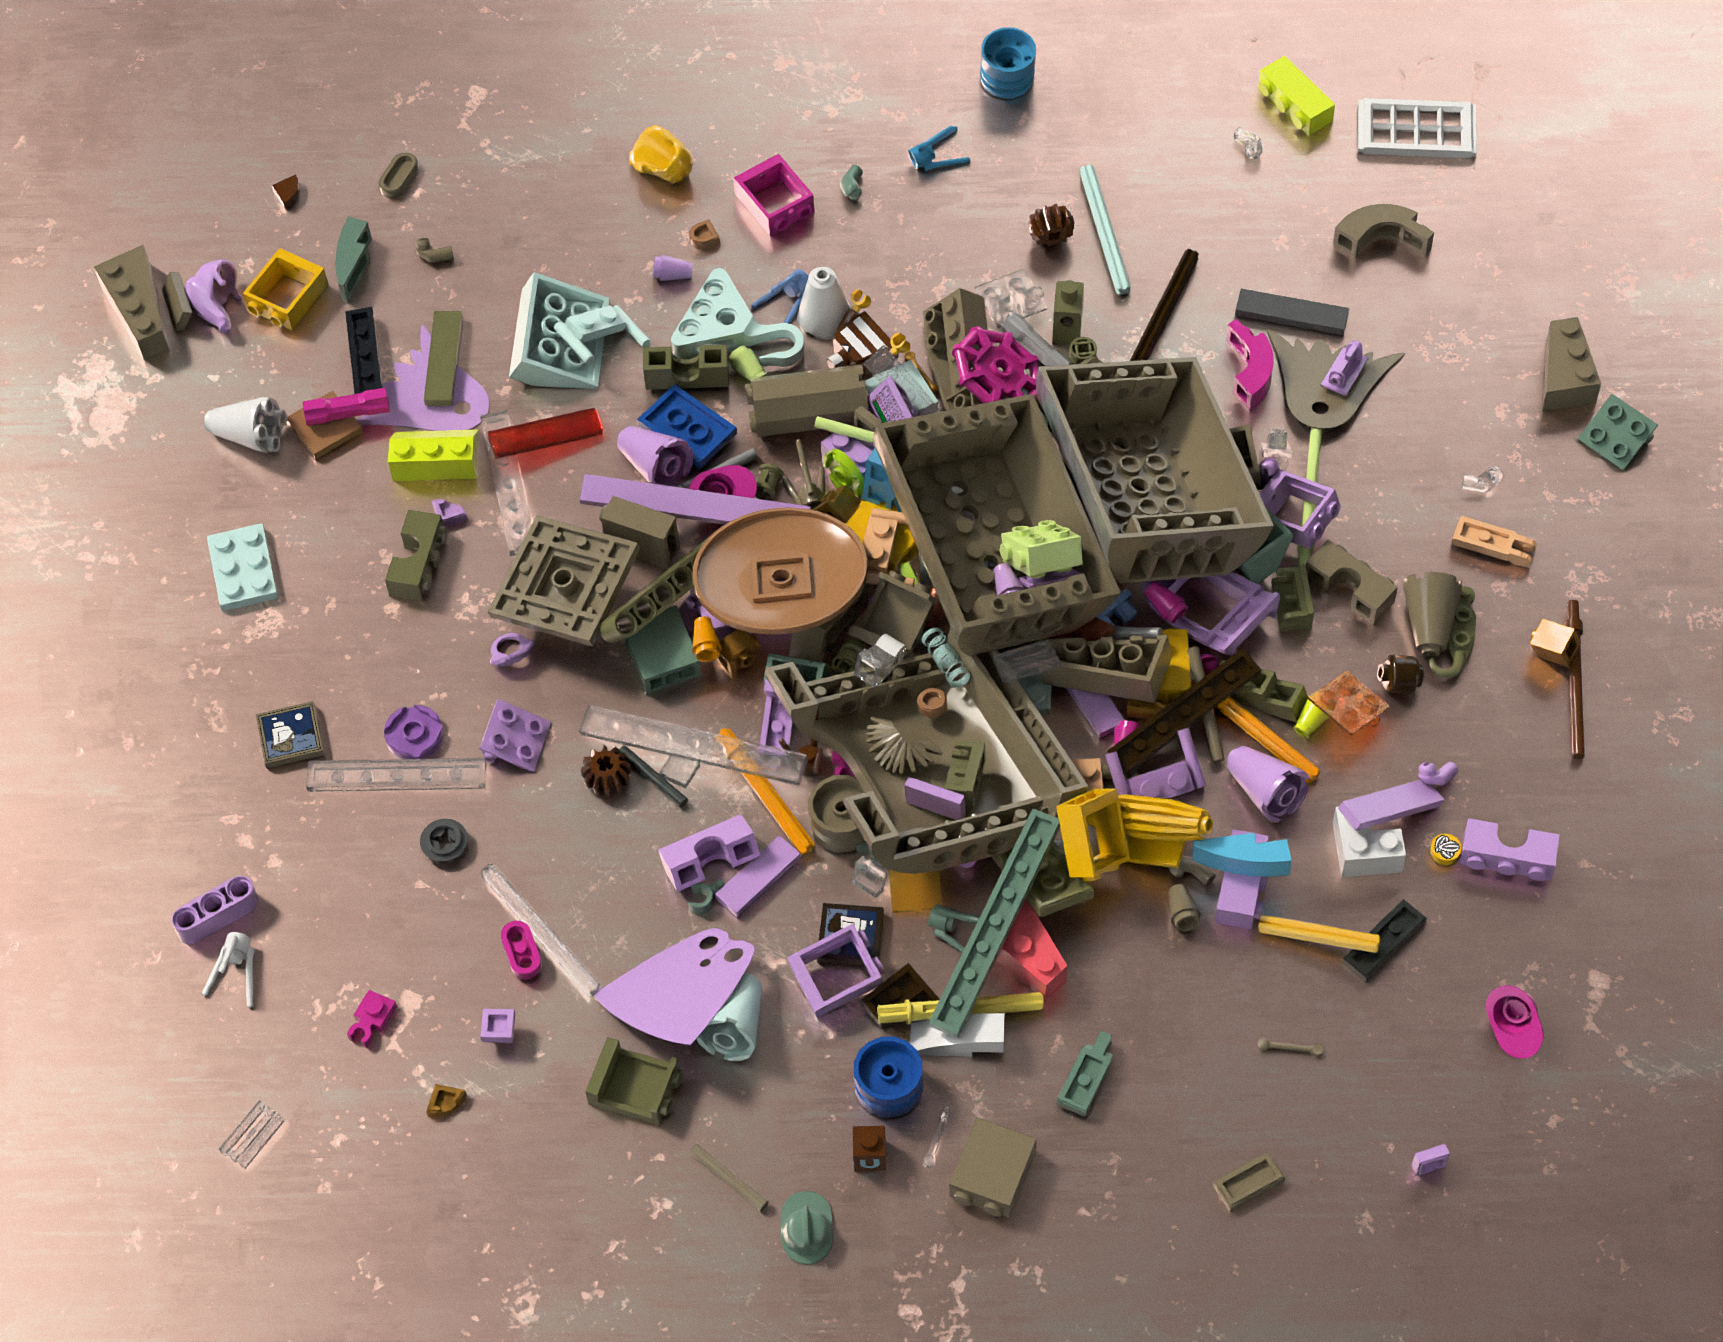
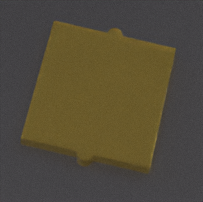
M889 869L892 913L914 911L916 914H919L923 910H932L937 903L942 905L939 870L910 874Z

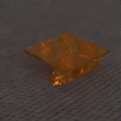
M1347 670L1307 698L1351 736L1364 726H1377L1381 720L1379 716L1390 708L1387 703Z

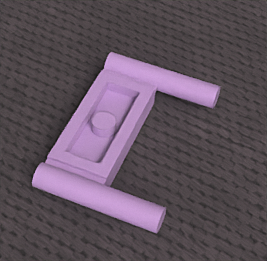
M1189 728L1177 731L1185 755V761L1125 780L1117 752L1106 754L1107 763L1118 795L1129 794L1169 799L1206 786Z

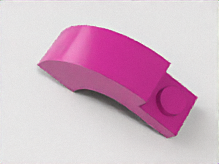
M1235 319L1228 323L1226 341L1244 359L1247 367L1241 373L1234 376L1233 393L1251 411L1262 402L1270 389L1274 354L1271 344L1263 332L1254 337L1247 326L1244 327L1238 319Z

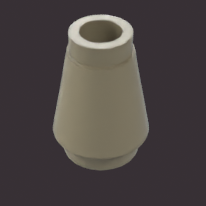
M1183 884L1172 886L1168 891L1171 923L1180 931H1189L1196 928L1200 923L1201 913L1187 891L1186 886Z

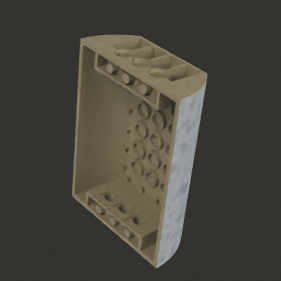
M1196 357L1038 367L1036 391L1110 570L1120 584L1227 575L1247 561L1265 542L1274 527L1273 522ZM1114 444H1118L1123 449L1116 447ZM1132 486H1136L1138 489L1142 491H1138L1134 489Z

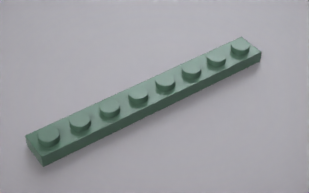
M1032 809L929 1021L930 1027L959 1038L1060 829L1059 818Z

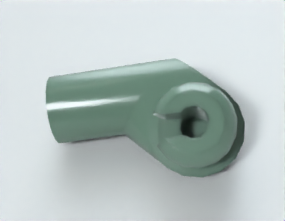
M852 165L840 182L843 194L849 196L853 201L857 200L862 194V189L857 186L858 183L856 181L863 174V171L857 165Z

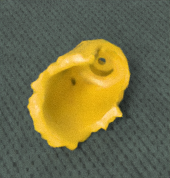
M657 125L647 127L635 142L633 150L629 152V164L633 165L635 170L654 175L672 184L683 181L685 177L689 176L694 165L690 150L669 130Z

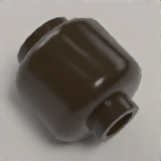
M1389 655L1384 663L1379 665L1377 678L1378 681H1382L1383 688L1387 692L1412 694L1416 688L1422 685L1424 669L1413 656Z

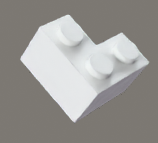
M1335 807L1332 825L1341 877L1400 873L1403 871L1406 852L1401 828L1371 831L1370 827L1356 831L1342 815L1338 807Z

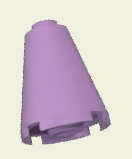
M628 426L618 435V449L649 483L676 487L680 485L677 481L681 476L687 477L693 464V450L685 440L636 426Z
M1247 746L1235 748L1228 755V770L1263 816L1271 822L1282 821L1279 818L1285 813L1288 815L1293 814L1302 804L1309 789L1305 782L1306 779L1310 780L1309 775L1302 769Z

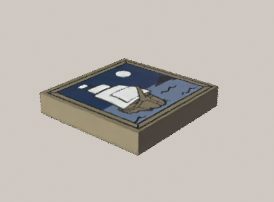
M314 701L256 714L266 769L325 755Z

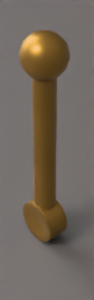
M911 351L905 353V362L912 360L933 394H937L939 392L938 385L931 382L916 362L915 353Z

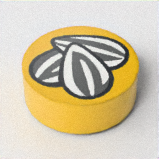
M1451 834L1437 835L1431 842L1430 855L1440 865H1452L1460 857L1461 843Z

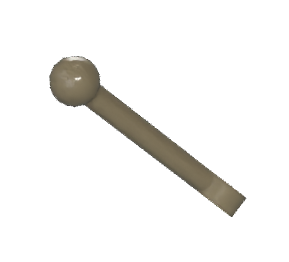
M1261 1038L1258 1041V1046L1261 1050L1275 1048L1309 1052L1314 1057H1321L1324 1052V1047L1319 1043L1313 1046L1270 1042L1267 1038Z

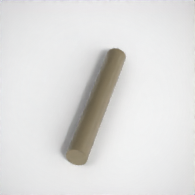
M695 1144L691 1148L689 1154L759 1211H763L769 1204L768 1200L699 1144Z

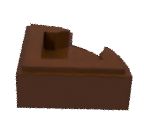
M295 174L273 184L272 188L283 207L287 208L294 203V198L300 190V185Z

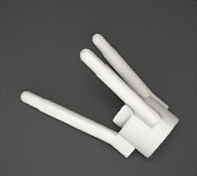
M239 932L227 934L225 945L222 946L220 956L202 992L203 996L208 995L219 972L224 973L228 963L240 964L245 959L247 1007L251 1008L253 1006V957L255 950L249 948L251 939L247 935Z

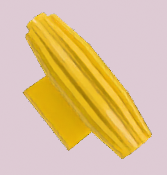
M1129 794L1118 795L1126 837H1129L1127 844L1130 860L1126 862L1178 868L1187 842L1203 840L1212 831L1213 819L1208 815L1209 812L1206 809L1173 799ZM1093 814L1086 816L1088 825L1095 828Z

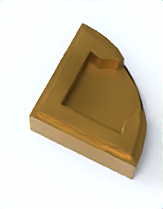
M435 1084L427 1107V1116L440 1117L455 1111L464 1101L467 1095L464 1089Z

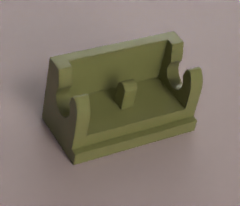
M1305 564L1277 569V576H1286L1272 578L1271 581L1273 593L1277 592L1280 594L1277 609L1279 630L1312 629L1314 610Z
M957 741L955 748L964 749L968 752L953 750L944 789L964 795L965 807L974 809L986 762L985 742Z

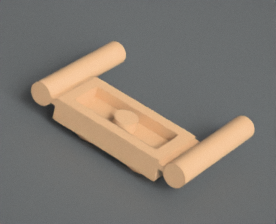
M872 508L863 542L868 562V573L865 583L879 585L881 581L878 577L880 572L887 574L898 525H908L902 512ZM906 577L904 583L914 587L915 579Z

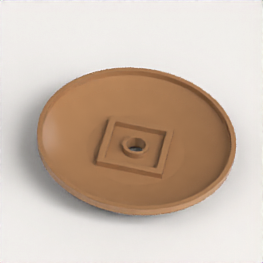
M772 508L743 515L715 531L697 553L693 565V583L700 603L713 617L722 623L750 633L789 634L820 626L834 619L851 606L864 588L868 573L866 551L860 538L840 520L828 514L810 509ZM779 578H786V579H787L786 581H783V582H778V581H776V580L779 579Z

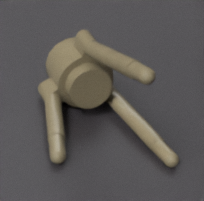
M798 439L796 445L805 485L800 488L798 495L785 473L782 481L796 505L810 506V510L822 503L821 499L825 495V472L823 466L819 467L818 488L811 481L802 442Z

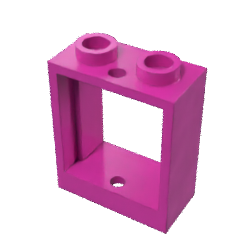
M779 154L734 177L735 195L769 236L786 229L789 225L800 219L807 218L811 213L815 212L812 192ZM781 181L796 200L769 214L753 195Z

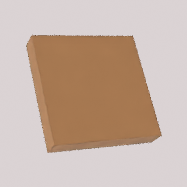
M331 391L328 394L322 396L321 398L328 399L338 396L334 393V391ZM303 408L287 417V424L315 460L363 433L361 425L354 417L331 420L328 423L310 426L306 425Z

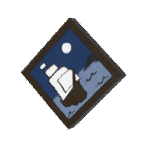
M823 903L819 941L854 924L857 932L863 929L871 945L866 949L871 958L877 956L879 959L884 907ZM852 941L817 959V963L864 966Z

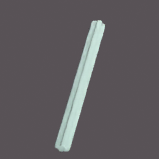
M1090 164L1082 166L1080 168V176L1115 291L1120 296L1123 294L1127 295L1131 291V285L1095 168Z

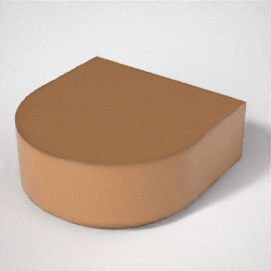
M710 219L695 224L689 231L690 243L696 249L705 250L721 244L720 237Z

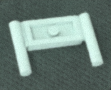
M609 305L567 317L565 323L559 321L554 326L555 331L587 365L595 360V356L582 342L626 329L642 347H648L651 343V340L618 305L614 307Z

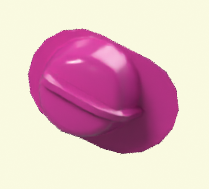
M728 465L698 474L692 480L689 489L754 498L757 492V482L754 475L747 468L739 465Z
M1511 985L1499 986L1492 990L1487 997L1485 1008L1501 1048L1510 1056L1519 1059L1529 1058L1536 1054L1542 1046L1544 1033L1537 1013V1004L1533 997L1519 987Z

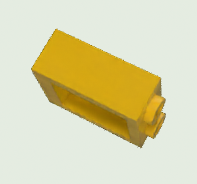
M279 248L243 292L246 308L252 315L262 316L278 327L283 326L293 330L329 283L323 267ZM283 275L306 284L287 309L264 300Z
M1091 789L1056 806L1070 877H1083V881L1098 880L1101 878L1102 873L1118 870L1120 864L1130 860L1117 789ZM1093 814L1100 854L1093 857L1086 816Z

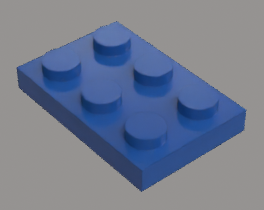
M675 384L637 419L640 428L685 440L693 450V465L699 469L737 434L736 426Z

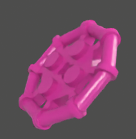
M976 326L971 328L969 334L959 344L954 345L952 349V355L956 359L960 379L958 382L960 386L966 387L982 403L1003 400L1006 396L1011 398L1024 396L1020 390L1022 387L1029 391L1027 395L1033 394L1037 401L1035 394H1037L1036 375L1040 361L1037 355H1032L1012 337L1013 334L1009 331L1005 333L984 330ZM994 342L999 343V347L992 345L994 344ZM977 344L981 349L977 351L972 346ZM967 360L971 361L972 364H973V367L971 368V372H970V370H969V365H968V361H967ZM1001 367L1003 372L999 371L998 368ZM1024 369H1028L1029 375L1028 373L1025 375ZM976 381H979V382H980L982 385H984L991 393L989 394V393H988L981 385H979Z

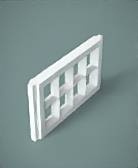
M1376 98L1358 100V152L1372 155L1476 157V104L1457 101ZM1373 111H1390V123H1373ZM1397 111L1414 112V124H1397ZM1420 112L1437 113V125H1420ZM1443 113L1460 114L1461 126H1443ZM1373 130H1390L1391 143L1373 142ZM1397 131H1414V144L1397 143ZM1420 132H1437L1438 145L1420 144ZM1444 133H1461V146L1444 145Z

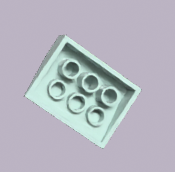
M534 272L521 292L509 378L532 386L597 389L605 336L582 342L595 356V360L587 365L555 331L554 326L559 321L565 323L567 317L609 306L610 298Z

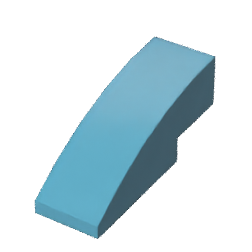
M1247 833L1193 841V861L1210 868L1247 876L1272 877L1290 875L1292 859L1287 839L1256 843L1255 834Z

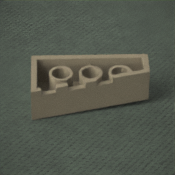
M144 245L94 266L104 293L143 360H148L169 350L151 265Z
M1157 635V639H1143V636H1130V640H1113L1112 637H1101L1097 641H1085V638L1046 639L1037 664L1043 684L1155 703L1172 659V652L1168 635Z

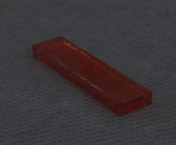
M594 407L488 431L487 437L494 457L498 459L603 435V427Z

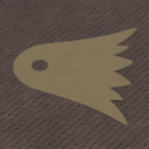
M1267 328L1280 361L1286 400L1290 412L1301 423L1314 428H1333L1348 421L1378 379L1405 354H1392L1372 361L1373 352L1364 354L1369 359L1347 396L1321 387V383L1343 347L1332 354L1326 342L1319 338L1310 351H1308L1301 340L1296 339L1293 347L1279 334ZM1316 402H1323L1328 405L1329 410L1325 414H1317L1312 410V405Z

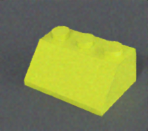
M479 429L395 432L389 439L388 465L393 481L477 479Z

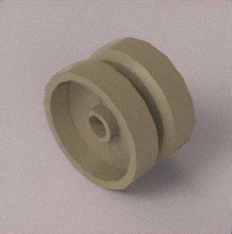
M833 775L820 781L813 788L808 799L810 830L815 841L823 848L836 853L852 852L856 850V844L865 842L844 805L845 797L865 793L855 777L849 775Z

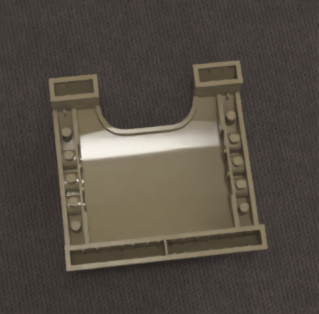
M951 627L946 643H950L959 655L958 661H962L964 663L963 667H966L971 674L969 681L959 688L950 686L946 680V674L941 672L933 660V655L930 653L805 682L794 662L767 667L765 670L768 682L798 730L807 737L834 750L852 770L865 793L845 797V808L879 863L890 870L900 873L917 874L943 870L1012 850L1032 809L1058 818L1056 806L1087 792L1089 787L998 650L967 656L960 650ZM955 664L953 667L950 668L948 672H952L953 670L961 667L962 664ZM966 673L957 675L952 681L961 679ZM928 688L940 689L947 697L948 706L946 712L936 718L925 717L918 710L917 698L922 691ZM819 707V720L817 721L815 718ZM876 717L892 720L895 729H897L907 743L914 745L915 742L918 743L920 740L929 738L943 753L942 755L929 753L934 763L930 764L926 761L927 768H924L914 760L915 773L911 772L908 762L903 774H899V769L896 773H892L893 767L887 771V764L880 767V762L876 763L874 760L881 751L873 753L869 751L875 745L867 743V739L870 737H867L866 733L871 732L867 730V726L875 724L870 721V718ZM957 741L985 742L986 762L974 809L965 807L966 814L963 819L955 820L906 803L904 785L908 777L944 788L953 750L968 752L964 749H956L955 743Z

